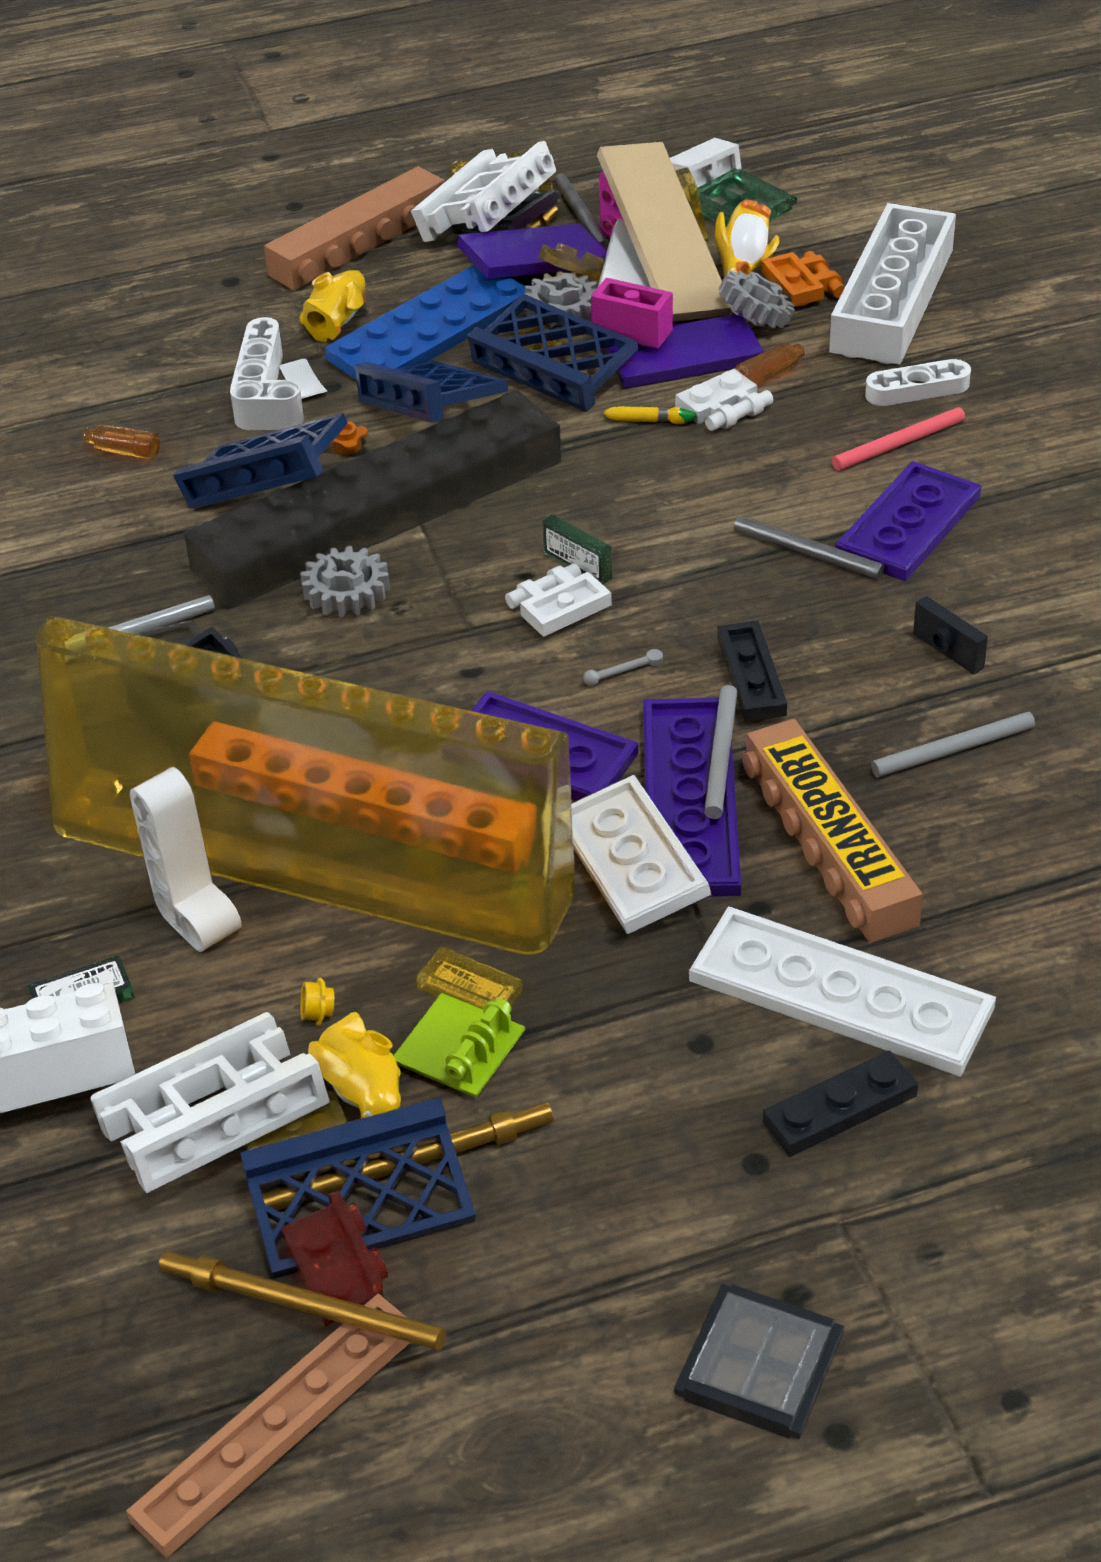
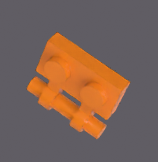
M813 251L806 252L801 259L794 252L762 260L761 272L770 282L777 283L783 289L781 294L787 295L789 297L788 301L793 303L794 307L805 306L811 302L824 299V291L828 294H833L836 298H840L845 289L841 276L836 271L829 270V264L823 256L816 255Z

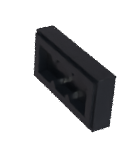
M927 596L916 601L913 634L973 675L984 669L988 636Z

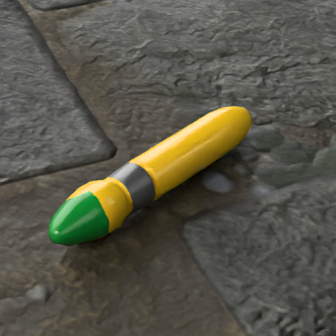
M618 406L604 411V415L610 420L628 422L670 421L673 424H686L696 417L695 412L681 407L669 409Z

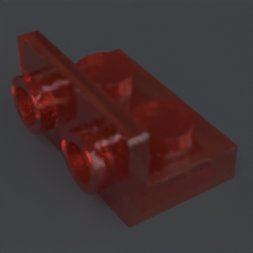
M339 1191L328 1195L330 1206L281 1227L284 1241L308 1290L363 1306L377 1294L384 1298L382 1280L388 1278L385 1263L377 1248L368 1251L360 1235L366 1232L362 1216L355 1203L346 1206ZM321 1317L325 1326L336 1322L334 1320Z

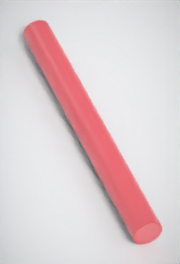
M960 407L954 408L833 456V467L835 470L840 471L965 420L964 411Z

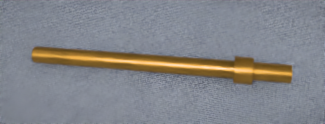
M544 1103L513 1114L506 1110L488 1116V1122L450 1133L455 1151L458 1153L492 1141L500 1145L517 1139V1133L554 1122L549 1104ZM440 1141L419 1146L411 1160L424 1164L443 1158L444 1153ZM406 1150L397 1153L404 1155ZM379 1157L369 1160L361 1174L375 1180L392 1174L397 1164ZM356 1164L347 1167L354 1169ZM332 1171L319 1175L311 1188L324 1195L340 1191L347 1178ZM282 1187L263 1193L262 1196L265 1205L278 1211L288 1208L297 1192L287 1187ZM305 1197L303 1202L309 1201L311 1199Z
M165 1251L159 1260L160 1271L190 1279L193 1286L212 1292L222 1288L435 1350H441L446 1341L447 1333L445 1328L231 1269L226 1266L223 1260L202 1255L196 1259Z

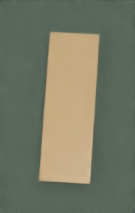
M663 142L600 147L597 157L651 288L673 292V321L729 315L732 311V305L725 303V297L719 295V287L722 280Z

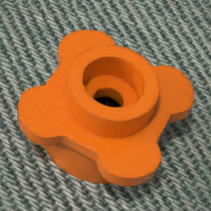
M347 421L348 424L329 445H332V450L339 455L355 454L362 448L361 438L368 436L367 428L364 426L356 427L354 423Z

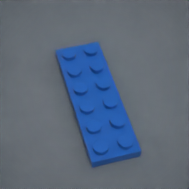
M472 265L326 346L325 359L355 380V364L370 362L397 369L428 362L468 339L467 335L475 327L483 330L487 328L517 298L525 294V286L511 277L487 279L475 265Z

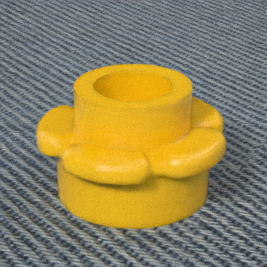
M318 978L317 982H303L300 999L301 1019L316 1021V1026L322 1024L324 1016L332 1017L334 1010V989L326 987L322 978Z

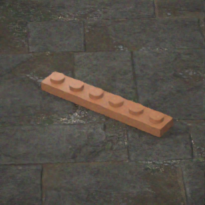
M380 1294L374 1296L364 1305L406 1317ZM343 1323L127 1509L129 1522L163 1556L168 1558L411 1342Z

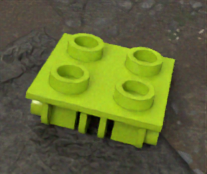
M441 993L395 1053L394 1057L399 1066L477 1098L523 1034L525 1026L511 1021V1006L504 999L496 998L494 1001H489L481 1009Z

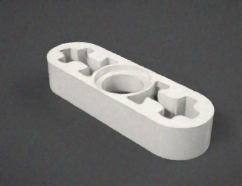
M949 359L874 372L866 379L865 397L871 404L888 406L962 393L969 388L971 367L962 360Z

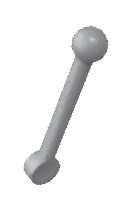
M651 649L644 657L598 672L588 670L583 676L584 683L588 686H595L600 679L647 664L659 666L663 661V653L660 650Z

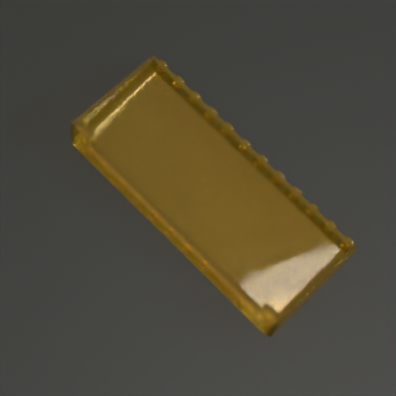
M50 615L38 630L36 642L51 814L54 829L59 835L144 857L129 792L134 787L170 767H175L183 774L192 790L211 875L519 954H537L550 946L575 896L568 733Z

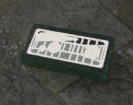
M552 514L542 521L544 552L568 566L573 563L577 564L581 573L589 572L602 585L612 579V546Z
M120 955L28 985L31 999L44 995L56 997L72 993L86 984L99 983L104 985L112 982L118 1004L135 998Z

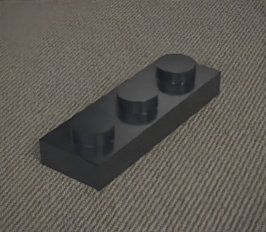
M759 621L717 626V639L732 685L737 689V700L744 721L787 716L788 703Z
M889 1050L764 1109L763 1123L788 1156L792 1157L917 1097L918 1083Z

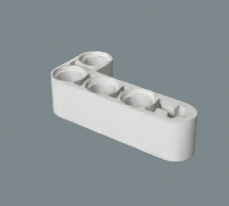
M268 317L257 318L250 321L246 326L230 387L234 421L236 426L241 429L280 430L304 422L300 386L291 380H277L283 354L279 324L275 319Z
M170 767L131 789L129 792L155 903L164 919L197 951L202 952L242 927V923L233 903L212 883L192 790L183 774L175 767Z

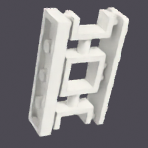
M545 141L537 142L521 157L509 159L506 153L496 157L493 149L483 150L411 210L423 241H434L451 225L466 223L468 229L478 225L480 232H488L556 172L553 157Z
M268 1012L91 1096V1102L101 1131L111 1142L135 1131V1135L120 1142L130 1168L135 1170L138 1182L146 1193L330 1103L319 1063L310 1053L307 1055L302 1053L283 1063L279 1061L289 1056L290 1051L284 1031L280 1027L277 1028L274 1017ZM223 1087L227 1089L191 1108L188 1105Z

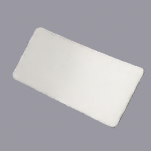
M300 359L279 366L286 380L294 381L300 386L301 398L327 392L317 379L307 359Z

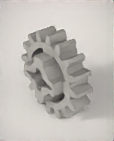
M559 271L555 277L544 274L543 280L533 279L532 286L525 287V295L591 321V295L597 289V282H589V278L586 275L577 278L576 272L562 273ZM524 309L527 311V317L537 315L536 312ZM560 322L548 324L549 328L553 326L566 327Z
M730 271L729 274H726L719 287V295L725 297V303L732 305L731 310L737 316L748 319L756 326H764L767 323L772 328H775L776 325L784 328L795 312V309H793L794 304L788 301L789 297L781 294L783 289L777 283L766 280L758 273L750 272L747 276L742 271H739L738 274Z
M347 546L345 552L340 553L336 548H331V554L327 556L321 553L316 554L317 563L307 562L305 564L306 571L301 572L304 600H310V607L312 609L322 606L324 615H328L333 610L338 611L339 617H344L346 611L352 610L355 615H360L361 608L365 606L373 610L375 608L374 600L384 601L386 599L385 591L390 590L387 563L380 561L378 553L368 557V550L366 548L361 549L359 552H353L352 546Z

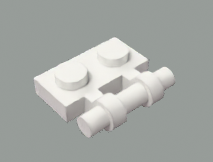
M735 368L675 395V407L695 412L696 417L693 421L697 424L705 422L710 431L720 427L727 429L734 426L738 419L746 415L750 417L763 412L764 407L773 403V396L770 391L765 390L757 393V385Z
M575 563L564 568L562 566L548 570L547 576L536 581L528 579L517 585L516 590L505 595L508 606L511 609L520 606L521 616L543 637L612 605L611 592L589 572L581 574L579 566Z

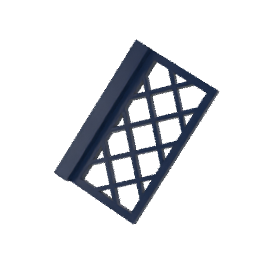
M525 294L517 298L485 330L475 327L467 335L473 363L584 412H587L595 404L594 393L638 350L636 340ZM525 308L537 313L534 316L516 319ZM560 322L566 326L544 331L543 325ZM540 326V332L519 336V329ZM515 332V337L503 339L497 336L499 333ZM588 334L594 337V339L573 343L572 337ZM568 338L569 344L547 348V341ZM543 343V349L534 351L522 347ZM613 346L621 348L616 353L601 354L602 348ZM597 350L598 356L576 360V353ZM571 355L572 361L559 363L550 358ZM600 367V370L592 378L580 372L581 370Z
M436 361L397 369L370 362L355 364L359 401L430 423L444 420L442 406L508 391V383L505 379Z
M344 413L220 445L202 463L179 468L173 477L189 509L315 478L323 471L318 457L348 422Z
M441 1097L240 1152L273 1279L476 1221V1214L446 1123V1113ZM440 1141L444 1157L436 1171L411 1160L419 1146ZM406 1150L404 1155L397 1153ZM383 1157L397 1164L385 1186L361 1174L369 1160ZM356 1164L354 1169L347 1167ZM447 1167L449 1169L451 1179L443 1176ZM405 1169L429 1180L417 1202L393 1190ZM333 1171L347 1178L335 1200L311 1188L319 1174ZM306 1178L303 1184L297 1181ZM355 1183L379 1194L367 1216L343 1204ZM283 1185L297 1192L286 1212L282 1214L265 1205L262 1190ZM439 1185L457 1194L461 1209L440 1214L425 1205L436 1186ZM305 1197L329 1209L317 1230L292 1219ZM387 1199L411 1210L404 1225L389 1228L375 1221ZM337 1213L361 1225L353 1240L339 1243L324 1235ZM419 1215L426 1218L423 1220L416 1221ZM269 1218L278 1223L273 1233ZM286 1228L310 1239L302 1254L282 1260L279 1259L276 1244ZM369 1229L376 1232L366 1236ZM318 1244H320V1245H322V1246L325 1247V1248H321V1249L315 1250V1249L317 1248Z

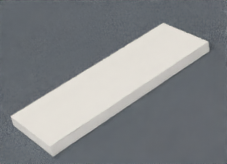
M729 906L689 970L690 982L880 1049L890 1050L897 1055L960 1077L995 1008L996 1001L995 996Z

